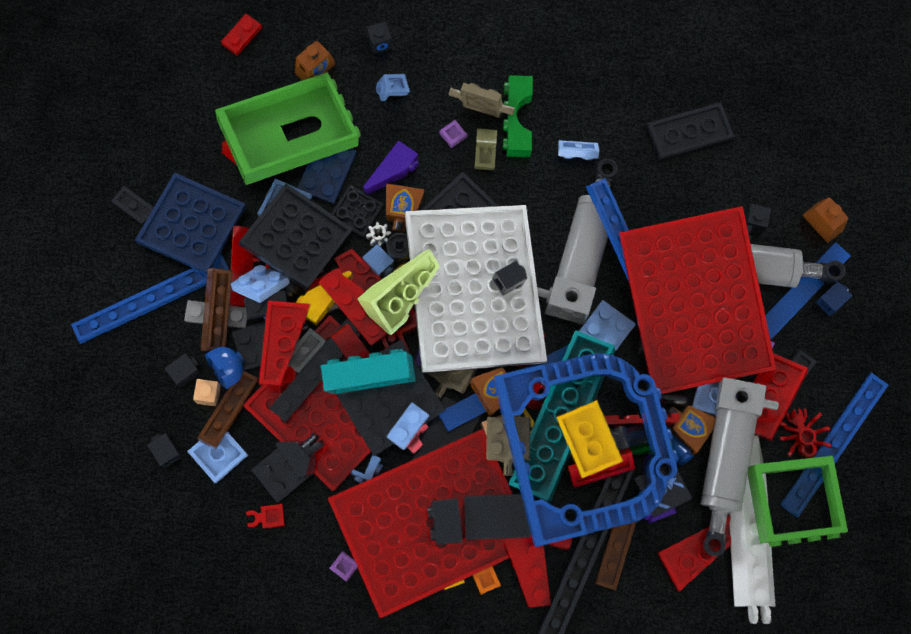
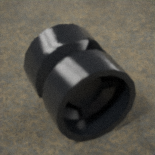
M404 233L391 235L387 240L386 249L387 254L394 260V265L399 266L409 262L407 235Z

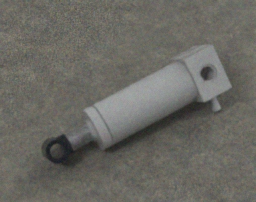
M606 158L599 162L595 172V182L606 178L609 187L612 185L618 169L614 160ZM602 169H608L611 174L603 173ZM590 195L579 197L553 286L550 287V290L537 287L538 296L547 298L545 314L584 325L590 312L596 290L594 286L608 239L607 232Z
M751 244L759 284L796 288L800 278L808 276V278H817L826 285H834L844 277L846 272L845 266L840 261L834 260L829 263L808 264L803 262L801 250ZM829 269L836 273V277L829 273Z
M724 377L719 383L714 410L717 414L702 492L703 496L700 503L710 507V510L713 511L712 518L710 519L711 524L709 525L710 530L706 532V538L703 541L704 552L710 556H719L726 549V534L723 531H725L724 528L726 526L724 525H726L725 522L727 520L725 519H727L728 513L731 514V511L741 512L757 418L761 416L763 407L777 410L779 406L777 401L765 399V385ZM736 395H741L744 398V403L738 402ZM712 539H716L720 544L719 549L715 552L711 551L708 546L709 541Z

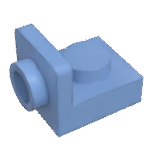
M405 74L383 75L376 86L381 101H385L389 96H403L410 92Z

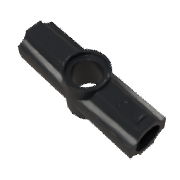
M644 425L630 428L623 426L610 430L618 450L648 443Z

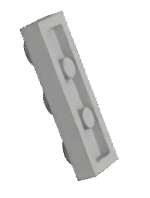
M188 300L185 322L203 324L205 302ZM229 306L228 327L246 328L248 323L246 308Z

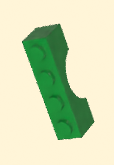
M509 75L508 83H504V94L508 95V101H504V105L515 107L513 115L507 114V119H504L503 131H507V138H503V150H507V157L531 156L532 131L525 129L519 123L516 113L522 106L531 103L533 76Z

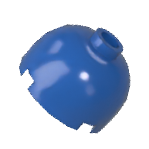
M218 347L205 354L209 366H212L216 378L224 388L228 389L243 376L242 363H244V359L239 352L235 353L228 347Z

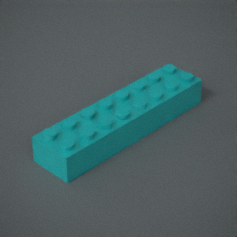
M575 330L562 361L598 353L614 355L615 346ZM605 376L589 377L550 387V391L530 434V461H524L525 463L528 462L531 475L528 478L533 497L540 500L543 499L549 504L551 503L572 454L556 417L594 402ZM514 470L509 485L520 491L516 471Z

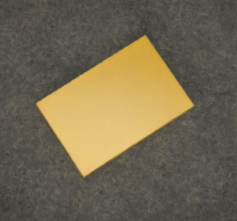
M597 400L556 417L582 478L623 462Z

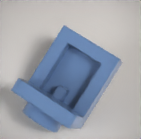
M372 456L365 474L352 470L351 474L355 477L354 481L363 483L374 478L375 475L379 476L383 467L380 464L381 458Z

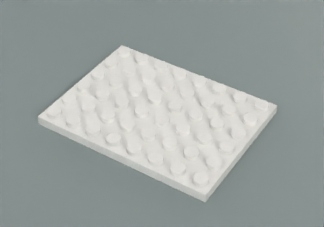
M526 205L406 211L405 220L410 261L427 249H430L440 265L429 285L423 288L418 297L419 301L415 305L422 372L545 364L547 357ZM517 261L519 265L525 268L527 279L523 285L503 296L492 278L495 272Z

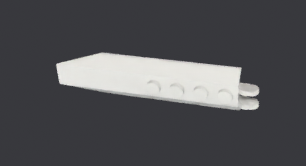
M754 435L749 466L763 464L758 435ZM763 474L764 485L767 495L766 474ZM747 475L741 512L731 511V514L729 513V516H731L729 526L734 606H748L749 620L752 624L758 622L759 616L756 606H760L762 622L769 624L771 622L769 606L775 607L772 551L769 543L760 544Z

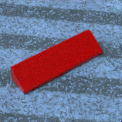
M233 226L232 282L254 269V262L252 261L254 255L239 245V241L250 229L247 227ZM231 288L230 306L245 308L244 298L247 297L232 291Z

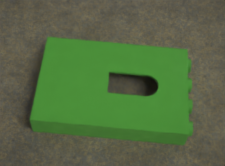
M328 72L215 110L217 122L246 185L358 146V138L360 137L358 127L352 123L351 112L345 109L344 98L341 94L338 95L337 84L334 79L330 78ZM307 117H316L321 121L322 125L318 131L287 141L281 128L283 125Z

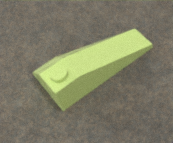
M427 249L371 286L358 298V301L367 315L389 335H392L407 321L410 316L408 315L414 304L418 303L420 293L424 287L429 285L440 265L431 250Z

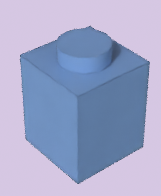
M378 244L362 257L370 269L380 278L386 277L394 271V260Z

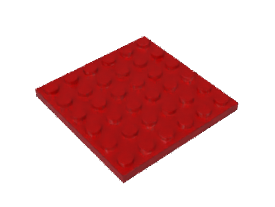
M329 315L314 332L327 342L341 325ZM343 356L342 359L340 360V362H341V361L344 362V361H348V360H347V358H346L345 356ZM289 366L282 386L262 385L243 406L281 442L287 440L305 441L312 433H317L321 437L318 440H323L325 446L314 454L316 457L314 474L334 492L371 451L338 396L324 391L323 381L287 422L269 409L299 375L298 372Z

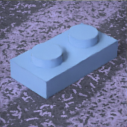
M559 140L558 154L568 159L573 157H582L585 160L598 159L599 146L598 143Z
M411 403L387 435V438L405 450L430 415L414 403Z

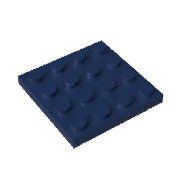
M174 173L135 241L144 247L207 274L208 268H213L231 236L233 226L237 225L245 211L246 204Z

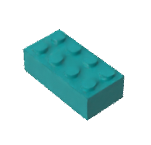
M403 349L391 350L388 355H382L381 352L371 353L369 358L352 356L348 357V361L340 362L339 359L328 360L326 365H321L324 391L331 394L416 381L412 356L403 351Z

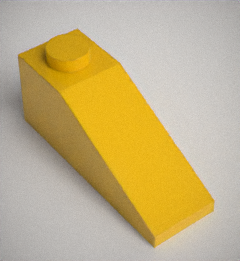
M349 270L342 274L349 280L353 279L352 272ZM321 285L308 291L305 296L301 295L296 303L311 305L306 320L316 327L335 303Z

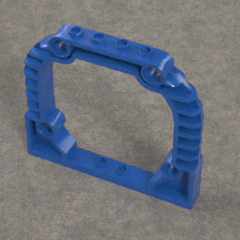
M598 353L547 365L543 364L493 377L534 547L639 521L648 516L659 505L667 489V480L672 479L677 473L676 462H678V456L675 449L672 450L670 442L672 441V433L665 424L667 415L665 409L661 408L660 389L655 386L651 376L646 374L639 375V372L632 365L619 357ZM599 376H607L620 381L627 398L639 405L652 456L645 466L647 485L637 496L625 502L583 512L574 504L564 505L559 509L543 499L534 501L528 478L531 475L529 463L524 462L523 454H526L523 441L519 442L514 417L522 414L531 399L541 400L546 397L552 386ZM639 381L646 383V391H641L638 388ZM535 383L543 386L542 394H536L533 391ZM662 464H666L669 468L666 476L660 472ZM568 509L573 510L575 513V518L571 522L565 518V512Z

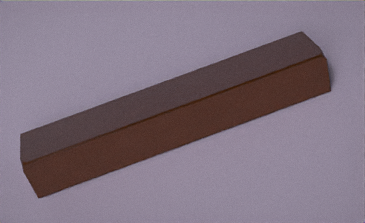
M208 268L201 351H211L218 347H226L233 270Z

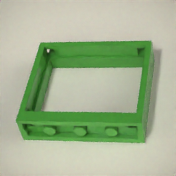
M833 456L749 466L748 481L760 544L769 543V547L782 545L781 541L787 540L788 544L802 543V538H807L808 542L821 540L820 536L827 535V539L841 538L840 533L848 532ZM821 467L833 527L774 535L763 474Z

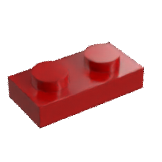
M245 14L221 43L237 56L261 30L262 26L248 14Z

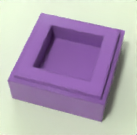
M456 120L440 130V135L451 148L467 137L466 132Z
M343 551L330 567L333 572L346 582L358 568L355 560Z

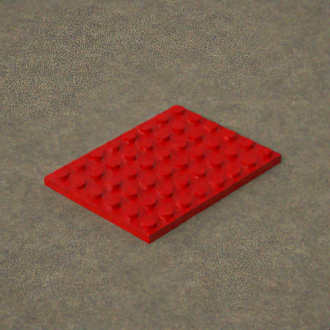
M743 206L619 233L648 375L653 378L655 386L659 387L661 394L720 382L723 377L734 379L776 370Z
M483 429L328 498L379 618L510 558L503 541L504 539L466 540L464 496L513 495L498 461H488L486 459L487 437ZM458 498L463 542L435 545V541L430 540L429 528H433L432 519H428L427 507L431 506V501Z

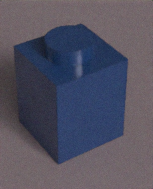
M837 281L815 303L830 317L852 295L845 285Z

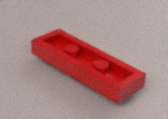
M630 448L619 450L623 462L584 478L581 477L576 464L568 466L573 487L575 488L634 470L635 466Z

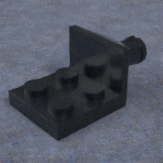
M306 320L300 336L305 335L309 330ZM266 321L232 332L237 351L244 359L242 367L245 372L261 367Z
M312 433L305 441L287 440L278 442L276 444L278 448L252 469L253 473L277 503L281 502L315 473L316 457L314 454L325 446L323 440H318L321 437L317 433Z

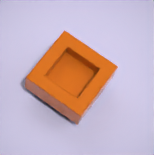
M492 566L472 575L480 594L501 586Z

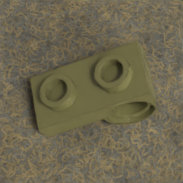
M477 129L475 169H495L497 130Z

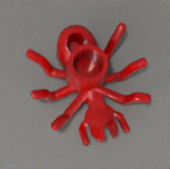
M799 408L798 414L794 409L791 413L792 419H790L789 413H786L788 422L797 426V428L788 427L784 422L780 424L784 430L797 433L779 438L781 441L796 440L790 448L789 457L792 456L797 446L798 454L805 459L816 456V445L831 448V444L816 440V434L828 431L830 427L827 426L814 431L810 429L822 416L821 413H818L806 427L804 426L805 419L807 418L806 409H803L802 412Z

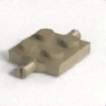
M463 83L461 91L453 88L449 91V96L460 99L463 102V107L497 118L501 117L502 112L512 116L515 107L502 103L501 94L492 89L485 90L476 84Z
M478 368L428 372L427 374L440 383L435 394L442 398L447 388L455 389L464 394Z
M502 416L487 417L486 459L488 461L503 462V475L511 476L513 459ZM514 417L519 442L523 441L526 454H523L524 461H530L531 419L530 417Z

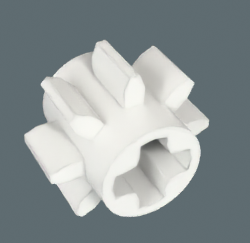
M376 222V226L368 227L371 233L366 234V238L372 239L370 242L371 246L378 244L382 247L384 243L387 244V237L391 236L390 231L386 232L387 224L381 226ZM382 233V237H381V236H378L377 238L375 237V234H378V235H379V234Z

